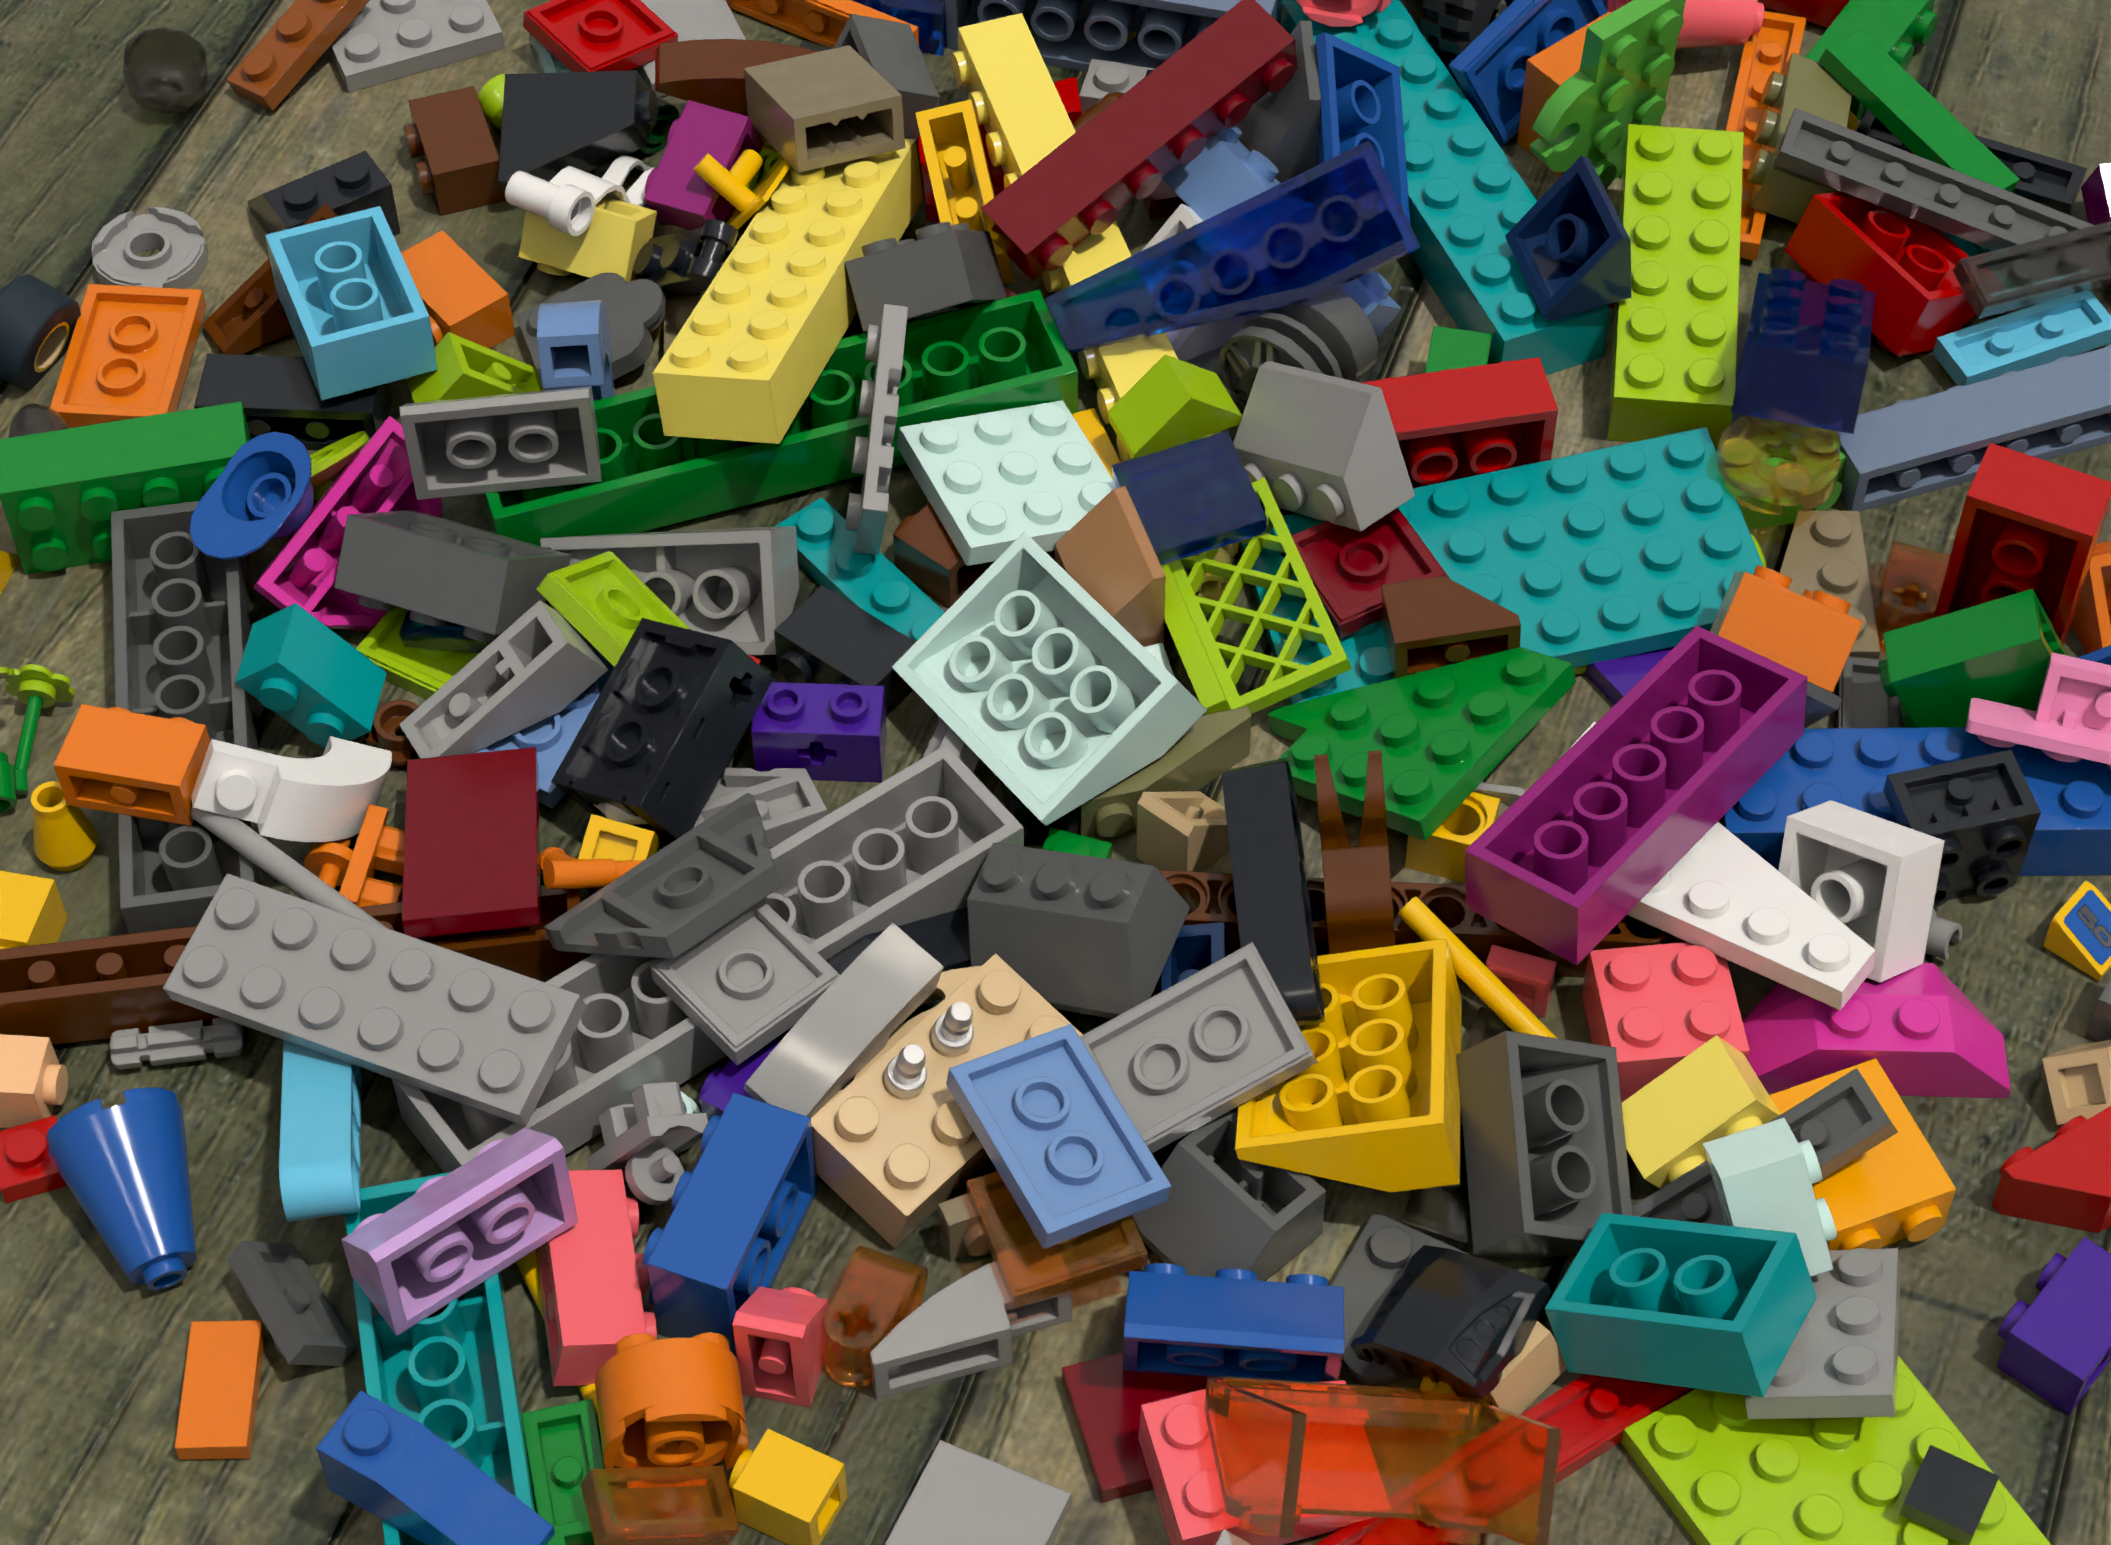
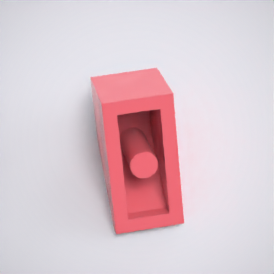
M760 1286L736 1311L732 1323L742 1394L811 1408L832 1337L829 1299L818 1298L813 1293L796 1287L777 1290Z

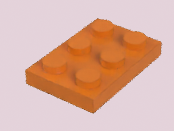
M88 284L80 309L81 316L77 319L48 411L53 428H75L176 412L206 309L203 290Z

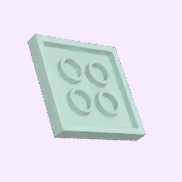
M1063 400L899 427L896 446L967 566L996 561L1024 531L1045 552L1055 550V543L1107 494L1114 488H1118Z

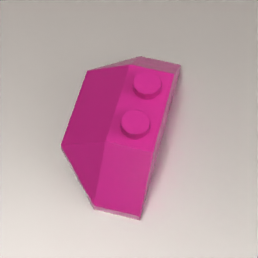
M391 416L384 421L312 508L307 520L298 530L293 532L255 583L253 588L280 610L296 603L329 629L371 631L388 612L361 606L356 603L357 594L334 588L347 515L416 510L443 518L441 498L417 500L403 428L399 422Z
M1923 963L1880 983L1866 978L1841 1010L1778 983L1742 1021L1750 1049L1747 1060L1767 1093H1777L1875 1058L1899 1096L2009 1098L2011 1093L2003 1034L1934 963Z

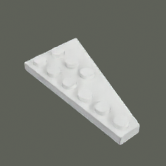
M1593 722L1591 726L1581 735V737L1586 732H1588L1596 724V722ZM1719 822L1627 914L1693 945L1704 946L1722 958L1838 1010L1844 1007L1874 969L1875 949Z

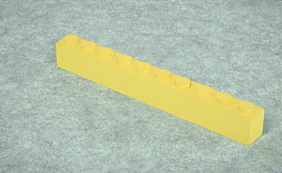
M1022 13L958 28V52L951 54L953 74L959 86L966 85L968 88V100H972L978 126L984 125L987 132L986 146L990 161L994 167H1002L1005 174L1004 188H1007L1076 132ZM1116 220L1101 234H1091L1077 245L1068 260L1054 271L1046 270L1041 274L1046 290L1049 293L1056 291L1060 300L1059 315L1066 335H1075L1078 341V359L1085 379L1094 378L1098 387L1097 402L1105 424H1110L1107 419L1108 411L1165 354L1178 359ZM1213 435L1134 463L1118 436L1116 437L1121 463L1126 470L1133 468L1142 490L1210 473Z

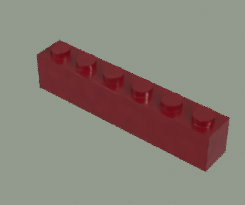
M1241 0L985 204L981 210L986 230L990 231L992 240L1031 281H1034L1046 270L1054 271L1068 260L1077 245L1091 234L1098 235L1108 229L1115 221L1118 212L1133 200H1140L1149 196L1159 186L1162 177L1179 163L1186 164L1194 160L1202 152L1209 139L1224 127L1232 128L1240 123L1248 114L1251 106L1268 92L1275 93L1286 86L1292 79L1295 70L1298 69L1295 39L1255 0Z

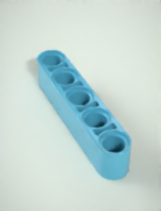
M284 1040L279 1179L287 1222L360 1212L361 1067Z

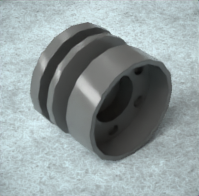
M1300 275L1285 280L1263 303L1256 315L1250 316L1241 329L1237 330L1220 350L1219 368L1226 387L1237 403L1245 410L1258 368L1265 362L1271 361L1359 382L1377 361L1378 341L1370 320L1361 307L1343 290L1321 278Z

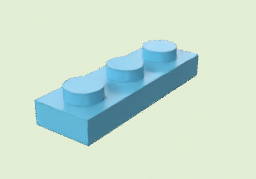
M2084 288L1937 337L1933 355L1957 386H1965L1998 377L2009 371L2028 369L2053 362L2060 357H2072L2111 344V315L2090 289Z

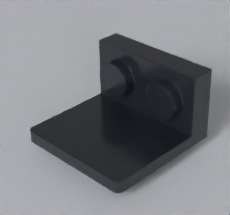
M2012 750L1887 775L1883 792L1897 823L1945 840L1933 908L1941 906L1948 900L1976 894L1982 897L1995 896L2016 884L2041 811Z

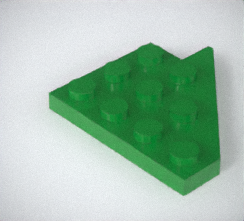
M1518 647L1275 708L1267 714L1272 734L1295 741L1279 759L1287 758L1296 795L1317 802L1314 755L1327 754L1340 810L1360 818L1363 816L1368 751L1381 750L1387 827L1426 841L1576 683L1572 663Z

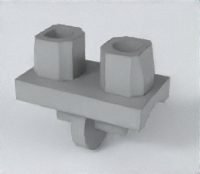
M678 1082L644 1084L631 1093L634 1104L612 1107L599 1115L605 1146L587 1157L590 1170H612L618 1166L625 1167L626 1181L631 1192L639 1200L649 1205L659 1206L673 1199L676 1185L684 1173L681 1161L676 1155L700 1140L708 1124L706 1113L685 1114Z

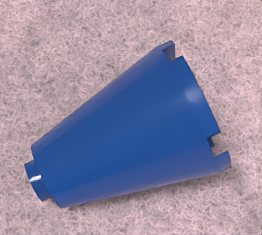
M160 1087L135 1088L122 1091L126 1100L124 1104L104 1110L99 1098L64 1115L48 1130L46 1138L49 1146L47 1145L50 1160L128 1280L133 1284H145L148 1290H161L184 1280L187 1277L186 1269L192 1266L197 1259L184 1113L173 1091Z

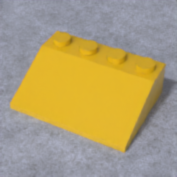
M1447 939L1317 956L1325 1022L1299 1026L1318 1063L1238 1106L1235 1151L1238 1159L1390 1193L1460 1184L1461 1100L1457 1054L1461 1053L1462 998Z

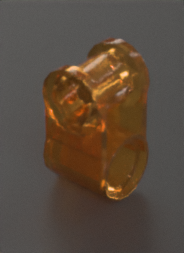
M1894 540L1880 590L1882 599L1876 617L1880 649L1885 653L1883 633L1934 617L1951 554Z
M861 1245L855 1249L846 1267L841 1285L829 1308L826 1310L823 1320L825 1336L829 1341L824 1354L827 1372L835 1381L851 1387L867 1386L872 1383L870 1352L898 1323L921 1305L928 1278L926 1267Z

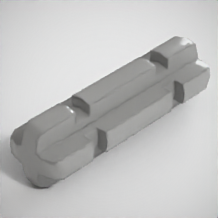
M224 1018L212 1019L213 1025L205 1026L203 1020L150 1026L148 1027L149 1033L141 1034L139 1028L117 1030L112 1033L109 1042L111 1060L114 1068L125 1070L141 1068L142 1061L150 1060L152 1066L206 1060V1053L213 1052L216 1058L239 1056L243 1053L245 1045L243 1026Z

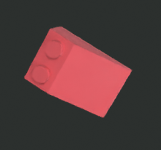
M1345 1380L1210 1387L1141 1405L1138 1439L1171 1545H1213L1224 1529L1251 1545H1283L1336 1531L1355 1522L1382 1515L1389 1516V1509Z

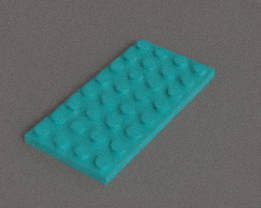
M1707 427L1413 488L1415 496L1398 507L1449 576V579L1519 616L1521 623L1520 647L1570 662L1573 668L1674 647L1696 626L1710 631L1734 573L1745 571L1753 574L1756 565L1763 566ZM1298 513L1283 516L1291 536L1324 522ZM1260 521L1237 526L1255 531ZM1273 527L1270 534L1277 536V533ZM1239 542L1243 555L1248 544ZM1262 548L1251 570L1276 575L1284 558L1281 552ZM1293 573L1290 579L1298 581L1296 575ZM1252 585L1259 608L1268 589ZM1283 593L1272 615L1297 621L1307 599ZM1314 617L1311 626L1319 627ZM1382 620L1363 627L1361 630L1341 639L1339 638L1352 667L1351 670L1286 698L1288 705L1394 679L1382 628ZM1265 629L1273 656L1278 658L1289 635ZM1303 639L1292 662L1310 665L1332 654L1328 645Z

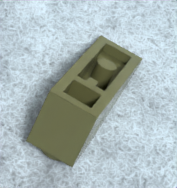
M1249 707L1202 715L1162 757L1078 807L1079 835L1091 838L1102 836L1117 837L1128 831L1137 830V803L1143 792L1198 791L1220 776L1222 771L1230 769L1249 756L1252 718Z

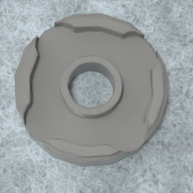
M149 207L150 214L135 216L134 211L120 214L104 225L92 242V265L100 284L187 289L198 281L207 267L208 247L198 222L182 211L166 207ZM149 249L161 250L158 254L150 257L138 256L143 251Z

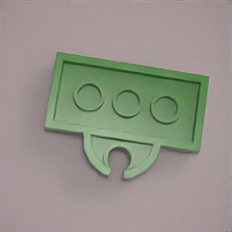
M1632 0L1587 27L1580 70L1564 81L1551 95L1532 127L1534 131L1543 137L1537 138L1530 144V151L1537 159L1553 172H1561L1562 176L1581 155L1587 157L1593 164L1605 189L1621 176L1628 124L1661 125L1662 115L1666 109L1665 100L1670 76L1675 66L1674 56L1678 36L1684 22L1683 12L1686 0Z

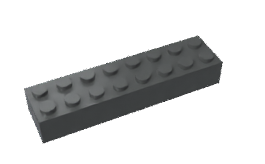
M199 501L111 512L115 707H121L133 713L168 719L174 717L185 718L194 723L206 725L210 741L214 739L258 750L255 697L235 683L252 628L248 555L222 560L208 557L196 548L190 534L191 516ZM118 814L120 909L129 934L198 926L227 873L265 886L264 871L195 820L191 826ZM239 819L259 834L257 823Z

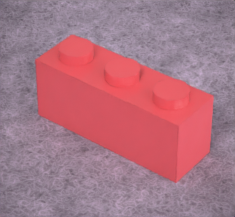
M622 1169L568 1170L578 1223L535 1249L553 1386L594 1384L600 1368L610 1358L615 1356L614 1346L616 1342L625 1336L645 1333L657 1339L655 1315L653 1312H644L641 1297L645 1296L647 1291L648 1270L643 1268V1254H635L633 1239L637 1238L639 1229L638 1202L636 1197H626Z

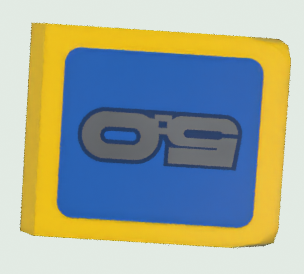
M2086 880L2052 919L2043 947L2100 981L2111 968V904L2093 884Z

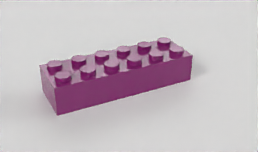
M1696 626L1465 850L1466 907L1578 965L1804 734L1808 677Z

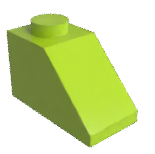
M450 332L434 348L438 370L406 379L414 403L544 391L536 367Z

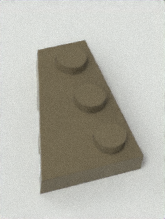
M1799 510L1780 570L1781 574L1792 579L1788 590L1800 595L1803 594L1804 590L1812 592L1820 590L1849 602L1851 606L1847 615L1863 621L1849 656L1879 659L1881 651L1860 512Z

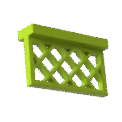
M1265 477L1156 527H1152L1147 516L1141 518V522L1166 576L1164 620L1198 700L1207 709L1205 715L1242 707H1249L1250 713L1253 714L1352 669ZM1262 501L1266 510L1255 531L1232 525L1239 511ZM1273 527L1277 533V536L1270 534ZM1195 531L1210 534L1199 556L1177 551L1173 541ZM1224 538L1248 544L1237 566L1214 560ZM1262 548L1286 553L1276 575L1251 570ZM1184 567L1192 569L1189 576H1187ZM1293 572L1295 573L1298 581L1290 579ZM1206 573L1230 579L1219 601L1196 596V592ZM1244 583L1268 589L1257 611L1233 605ZM1283 593L1307 599L1297 621L1272 615ZM1204 613L1212 614L1208 622ZM1314 617L1319 627L1311 626ZM1226 618L1250 624L1239 647L1216 642L1215 640ZM1264 629L1289 635L1278 658L1254 652ZM1303 639L1328 645L1332 654L1310 665L1292 662ZM1224 659L1232 660L1228 668ZM1246 664L1271 671L1263 686L1239 696L1236 684Z

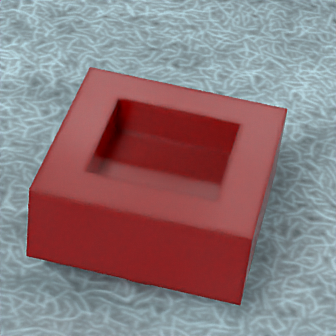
M56 1115L0 1131V1190L6 1204L67 1186L48 1155L47 1145L49 1146L46 1135L48 1130L58 1121Z

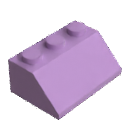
M524 1127L506 1139L495 1140L487 1144L478 1152L474 1159L446 1176H438L428 1180L413 1196L384 1214L378 1213L364 1219L351 1234L341 1239L352 1277L396 1336L578 1223L564 1147L556 1137Z

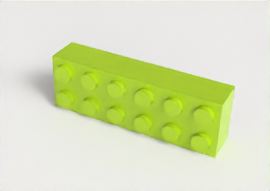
M1628 124L1621 170L1619 218L1631 240V298L1614 303L1607 440L1637 442L1707 427L1715 449H1727L1735 408L1744 132Z

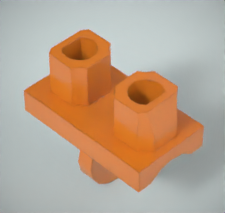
M369 804L354 850L349 849L350 837L337 841L316 842L309 846L303 863L307 870L335 889L336 885L341 886L339 893L358 907L401 902L403 895L402 885L377 880L374 877L377 870L403 876L405 831L387 826L388 808Z

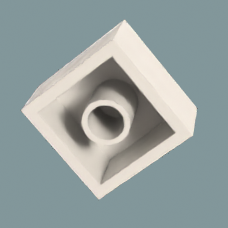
M1832 800L1787 816L1778 871L1875 949L1874 969L1867 978L1880 983L1923 964L1945 840Z

